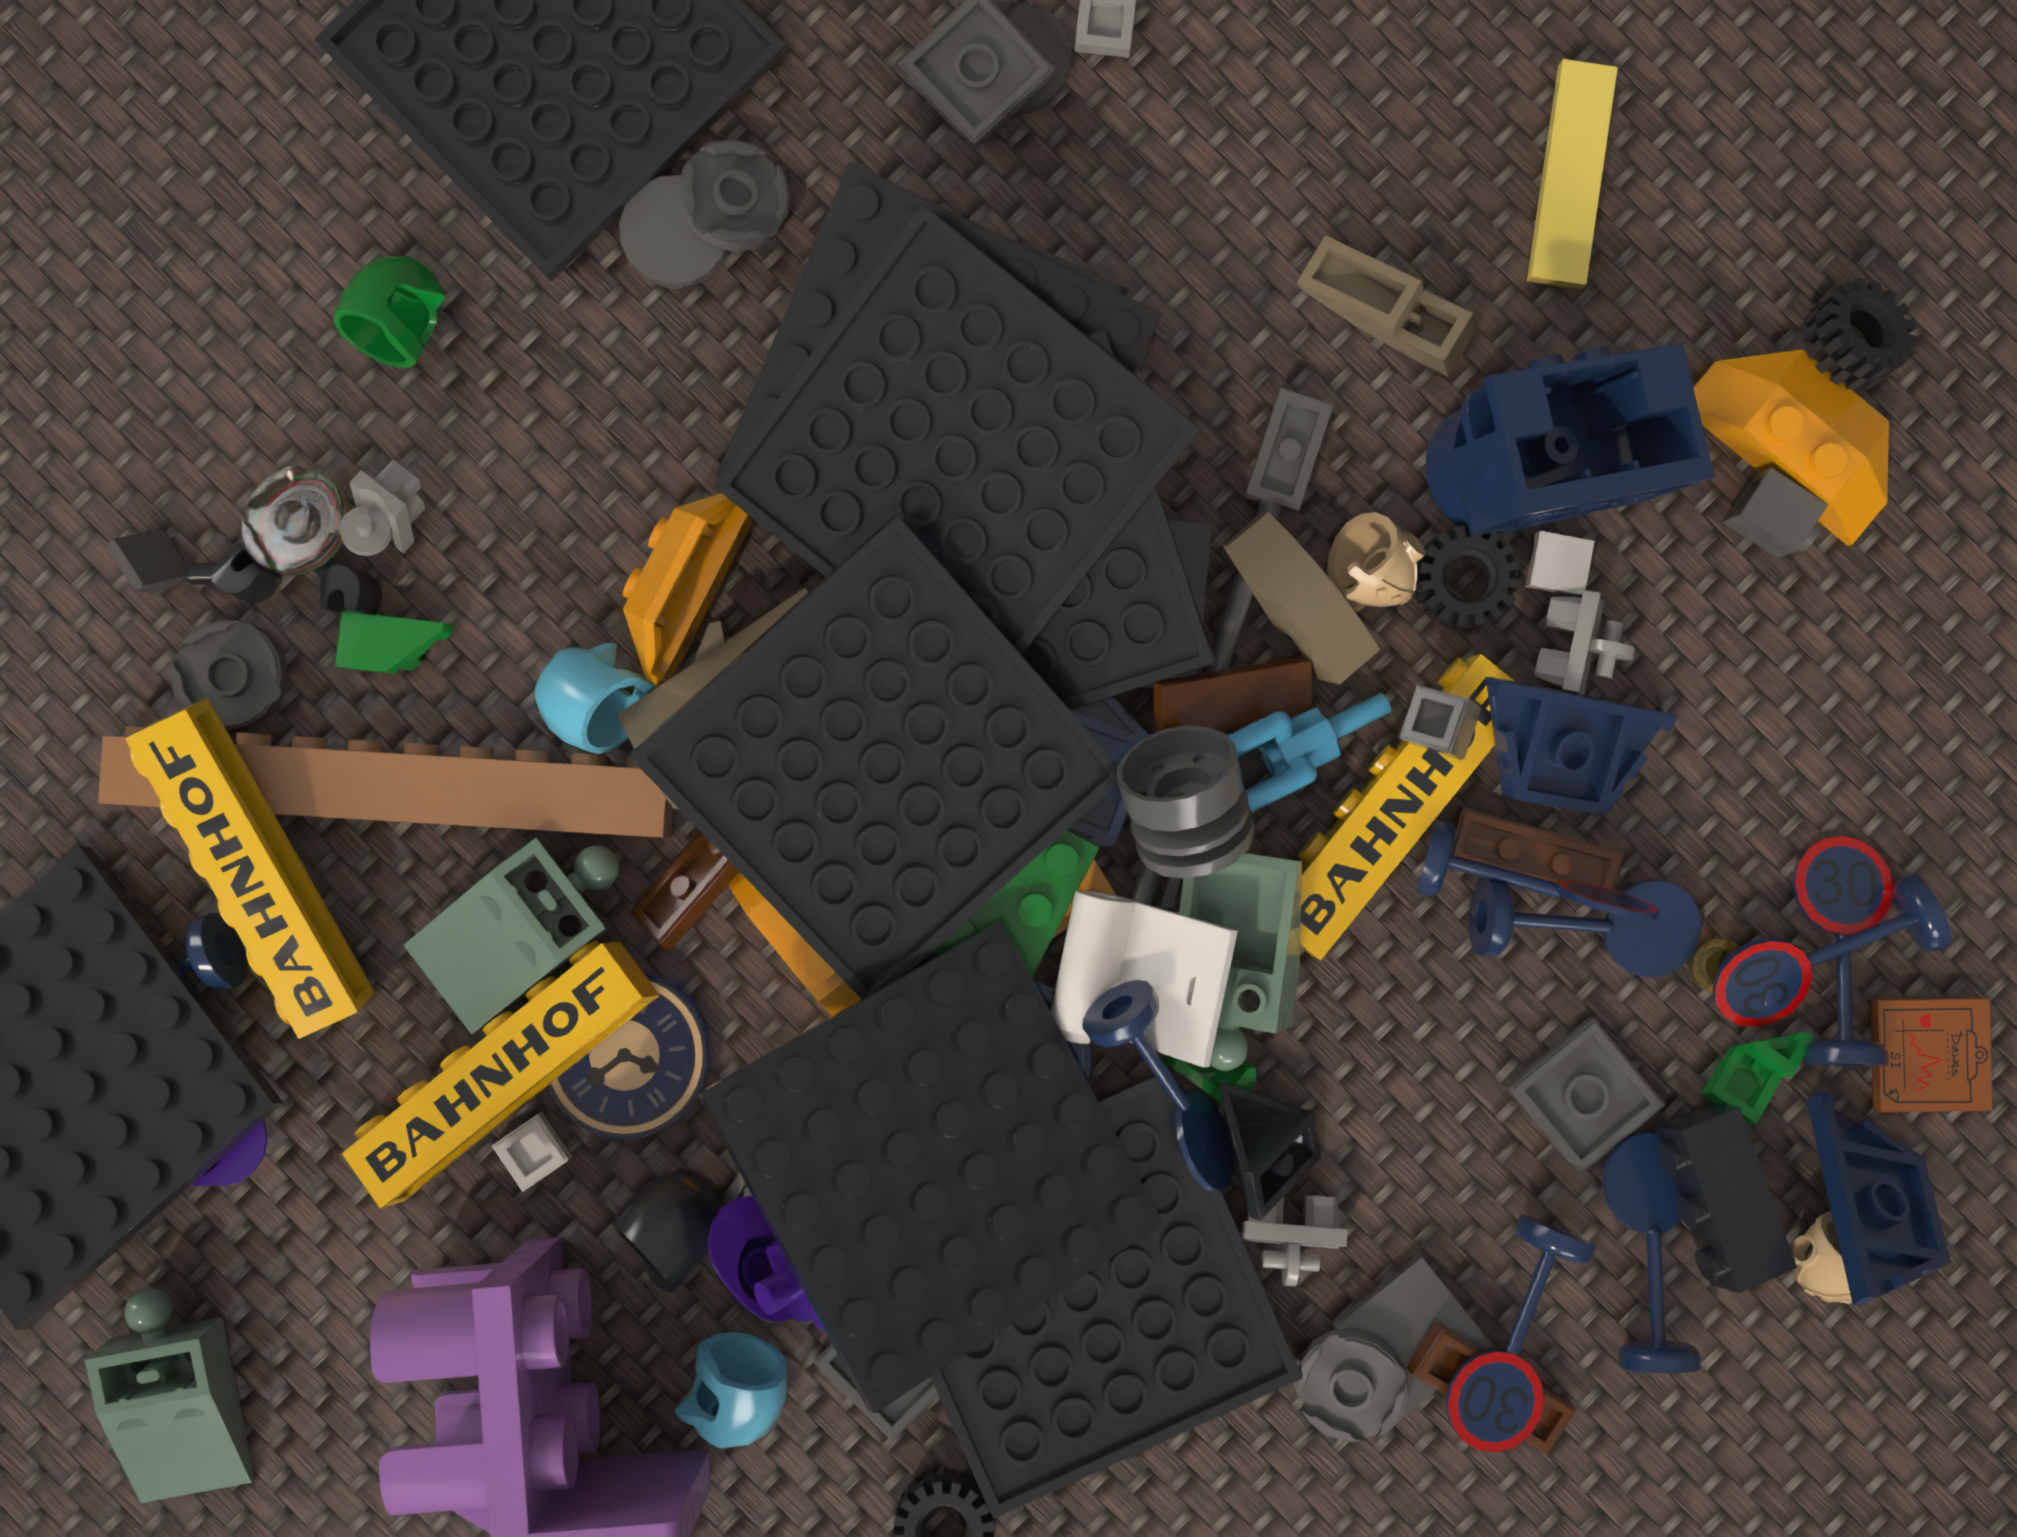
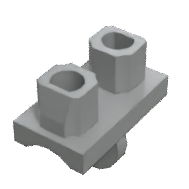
M394 460L375 479H372L360 470L350 481L356 508L346 513L340 523V534L343 544L349 551L357 555L371 556L384 550L392 537L396 549L404 554L415 542L411 524L425 510L424 502L416 494L421 488L420 480Z
M1583 590L1582 598H1551L1546 627L1552 630L1574 633L1570 653L1541 648L1535 669V677L1557 687H1562V690L1565 692L1585 695L1593 655L1599 656L1595 676L1612 678L1616 659L1633 660L1635 648L1620 643L1623 623L1607 620L1603 639H1597L1605 601L1601 599V593Z
M1304 1196L1302 1225L1283 1224L1284 1197L1261 1221L1251 1218L1249 1210H1247V1221L1239 1224V1234L1242 1241L1282 1244L1283 1252L1263 1250L1262 1267L1282 1269L1283 1285L1296 1287L1299 1270L1319 1272L1320 1255L1300 1253V1246L1331 1249L1347 1247L1348 1229H1339V1213L1335 1197Z

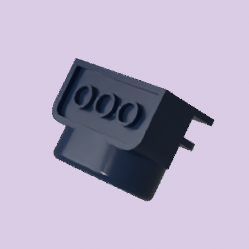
M1683 343L1613 355L1611 354L1610 346L1598 347L1575 355L1576 361L1565 363L1562 354H1555L1527 363L1528 369L1485 377V386L1471 391L1464 399L1461 409L1447 416L1438 425L1429 441L1425 461L1426 478L1432 497L1439 509L1458 527L1464 525L1465 530L1470 532V536L1492 532L1503 535L1563 522L1588 513L1645 502L1715 478Z

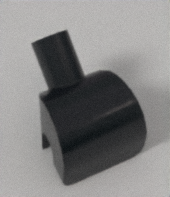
M240 543L225 553L217 562L191 563L188 568V578L192 585H215L220 591L249 603L266 601L276 592L281 583L280 577L271 569L266 570L257 563L260 559L257 554Z
M331 556L318 566L312 568L321 579L319 591L320 609L339 613L346 611L370 615L378 613L382 601V589L376 578L371 574L338 565Z

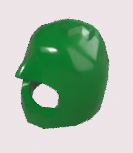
M411 256L378 257L357 271L344 289L335 310L333 322L341 336L360 352L385 365L396 368H410L418 362L435 328L439 306L444 301V290L439 284L436 274Z

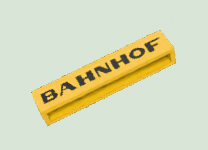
M1482 654L1470 657L1466 662L1460 657L1457 658L1438 681V684L1444 688L1442 692L1470 699L1481 708L1464 760L1455 759L1403 740L1396 749L1388 744L1370 764L1368 771L1374 776L1362 791L1359 792L1357 789L1352 788L1336 806L1333 814L1339 819L1326 835H1323L1320 831L1316 832L1298 854V858L1303 861L1300 947L1312 957L1322 960L1495 745L1487 691L1488 678L1490 676L1510 681L1514 680Z
M208 697L126 737L125 740L131 749L130 756L133 765L142 776L148 778L160 799V809L165 820L179 831L189 849V859L194 870L201 877L206 878L218 899V909L223 920L229 926L235 928L245 945L249 965L257 975L263 976L274 995L275 1008L280 1018L286 1024L292 1026L298 1039L359 1012L375 991Z
M593 941L582 947L569 959L572 967L558 979L555 976H550L536 984L526 994L529 1000L526 1005L514 1014L509 1010L497 1016L483 1028V1032L486 1035L484 1039L472 1048L466 1045L451 1053L440 1063L443 1069L442 1073L429 1083L426 1080H422L412 1085L397 1098L401 1105L387 1117L381 1114L372 1118L355 1132L358 1141L345 1150L342 1155L380 1209L406 1201L660 996L621 942L599 944L598 941Z

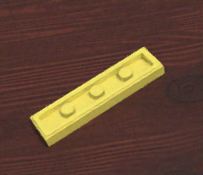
M1562 59L1558 65L1527 282L1580 290L1587 284L1618 67Z

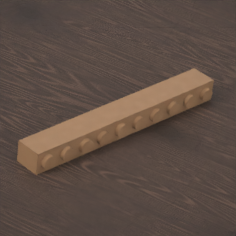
M125 726L124 737H102L98 804L160 807V799L150 781L142 776L133 765L130 756L131 749L125 740L126 737L144 727ZM237 733L236 744L234 745L274 814L659 838L672 837L673 807L660 788L629 756L627 758V767L605 766L606 755L572 753L571 764L549 763L550 752L516 750L515 761L494 759V748L460 746L459 757L438 756L439 745L404 743V754L383 753V742L348 740L347 751L327 749L328 738L293 736L292 747L271 746L272 735Z

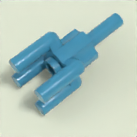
M1379 693L1328 719L1321 714L1317 707H1313L1292 718L1285 712L1277 711L1227 735L1236 746L1238 758L1259 748L1266 767L1273 775V777L1246 790L1249 808L1252 813L1312 783L1317 776L1316 768L1340 757L1341 753L1337 744L1338 738L1391 713V706L1385 695Z

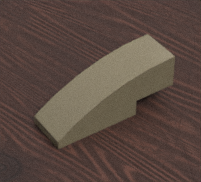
M1326 235L1297 281L1300 289L1353 325L1413 360L1447 377L1476 332L1475 319L1472 312L1424 290L1421 280Z
M1263 511L1222 545L1277 632L1290 636L1301 655L1312 661V672L1318 680L1341 684L1380 650L1361 619L1338 588L1296 539L1269 512Z

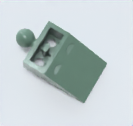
M535 838L485 875L406 942L404 947L473 1035L524 997L536 984L550 977L569 963V959L578 950L593 941H598L610 932L581 893L587 889L603 890L611 886L619 874L618 859L606 847L590 846L578 854L574 862V871L567 875L544 844ZM534 872H542L547 877L546 887L540 892H531L527 887L528 877ZM567 916H576L581 922L579 933L572 937L565 936L560 928L562 920Z
M1245 853L1232 865L1215 873L1188 879L1183 878L1179 914L1238 931L1210 1065L1218 1070H1233L1239 1067L1246 1059L1248 1043L1243 1033L1239 1030L1240 1027L1270 1033H1278L1292 1027L1300 966L1302 861ZM1252 990L1260 997L1258 1009L1249 1008L1244 1003L1243 998L1250 995Z
M153 1287L138 1290L128 1299L125 1305V1320L128 1326L138 1333L110 1338L85 1359L96 1416L140 1503L252 1483L255 1476L222 1317L165 1328L172 1317L173 1304L166 1292ZM148 1359L152 1361L147 1366H143L139 1362Z

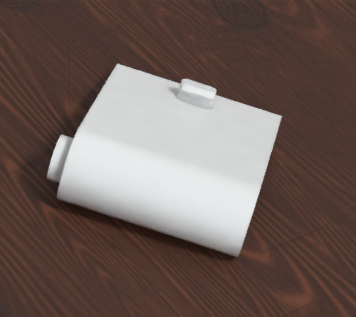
M1076 889L1051 1008V1014L1063 1037L1069 1042L1089 1044L1091 1039L1082 1028L1083 1018L1088 1008L1111 988L1124 982L1143 980L1153 987L1159 997V1012L1154 1022L1144 1032V1035L1155 1051L1200 1067H1209L1238 931L1117 895L1094 890Z

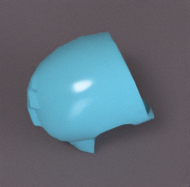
M604 643L591 649L572 647L556 652L542 669L535 686L537 706L548 728L564 742L596 754L617 749L629 739L616 715L655 689V685L643 675L627 669L614 668L617 643ZM633 685L635 687L632 695L623 689V687Z
M720 1333L699 1344L695 1369L697 1376L692 1392L676 1408L675 1414L681 1421L693 1425L700 1437L720 1449L750 1445L768 1433L780 1416L787 1391V1359L772 1344L746 1333Z

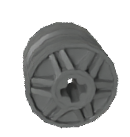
M1179 726L1164 729L1147 736L1125 752L1117 766V783L1125 810L1131 817V831L1136 839L1138 855L1149 870L1165 877L1186 879L1210 875L1232 865L1248 851L1255 837L1254 819L1249 808L1248 794L1243 786V775L1236 746L1225 733L1208 726Z

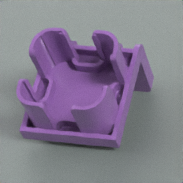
M562 1237L526 1240L501 1263L414 1270L411 1273V1283L414 1285V1288L389 1291L378 1299L372 1317L370 1334L371 1369L377 1380L391 1383L478 1376L479 1389L448 1391L437 1399L435 1404L436 1443L395 1446L390 1448L379 1461L380 1489L384 1506L390 1515L453 1511L490 1533V1537H690L711 1489L707 1450L578 1459V1454L595 1453L597 1451L600 1440L601 1412L599 1394L595 1382L572 1383L569 1339L587 1338L589 1336L592 1323V1291L586 1268L564 1269Z

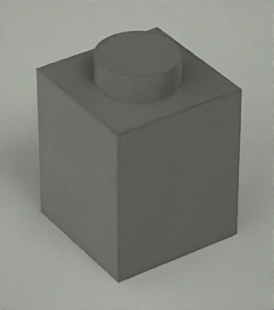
M1771 467L1751 477L1722 522L1776 558L1795 553L1798 550L1803 552L1810 547L1822 530L1823 524L1818 519L1828 504Z

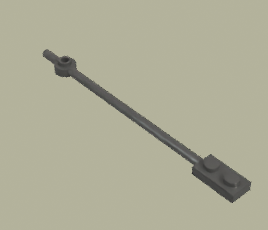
M1284 388L1279 389L1244 497L1260 502L1255 518L1265 511L1278 520L1281 509L1295 514L1300 510L1334 406L1333 404ZM1237 571L1212 647L1215 662L1207 665L1204 673L1225 670L1230 667L1253 597L1252 591L1239 571ZM1143 861L1130 899L1152 905L1161 875L1149 870Z

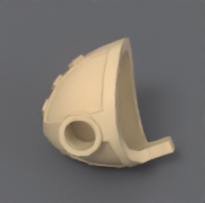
M1376 512L1364 513L1348 521L1335 536L1329 551L1327 573L1329 579L1355 612L1361 611L1365 606L1403 605L1410 600L1415 591L1418 574L1417 562L1426 555V551L1422 543L1408 531L1404 532L1389 517Z
M1830 1210L1816 1218V1222L1808 1229L1805 1235L1799 1236L1792 1242L1790 1249L1797 1266L1793 1270V1275L1807 1294L1821 1297V1300L1829 1303L1834 1301L1851 1304L1849 1286L1832 1211Z

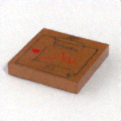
M1983 997L1870 999L1871 1042L1884 1045L1889 1054V1066L1872 1067L1873 1110L1878 1112L1993 1111L1990 999Z

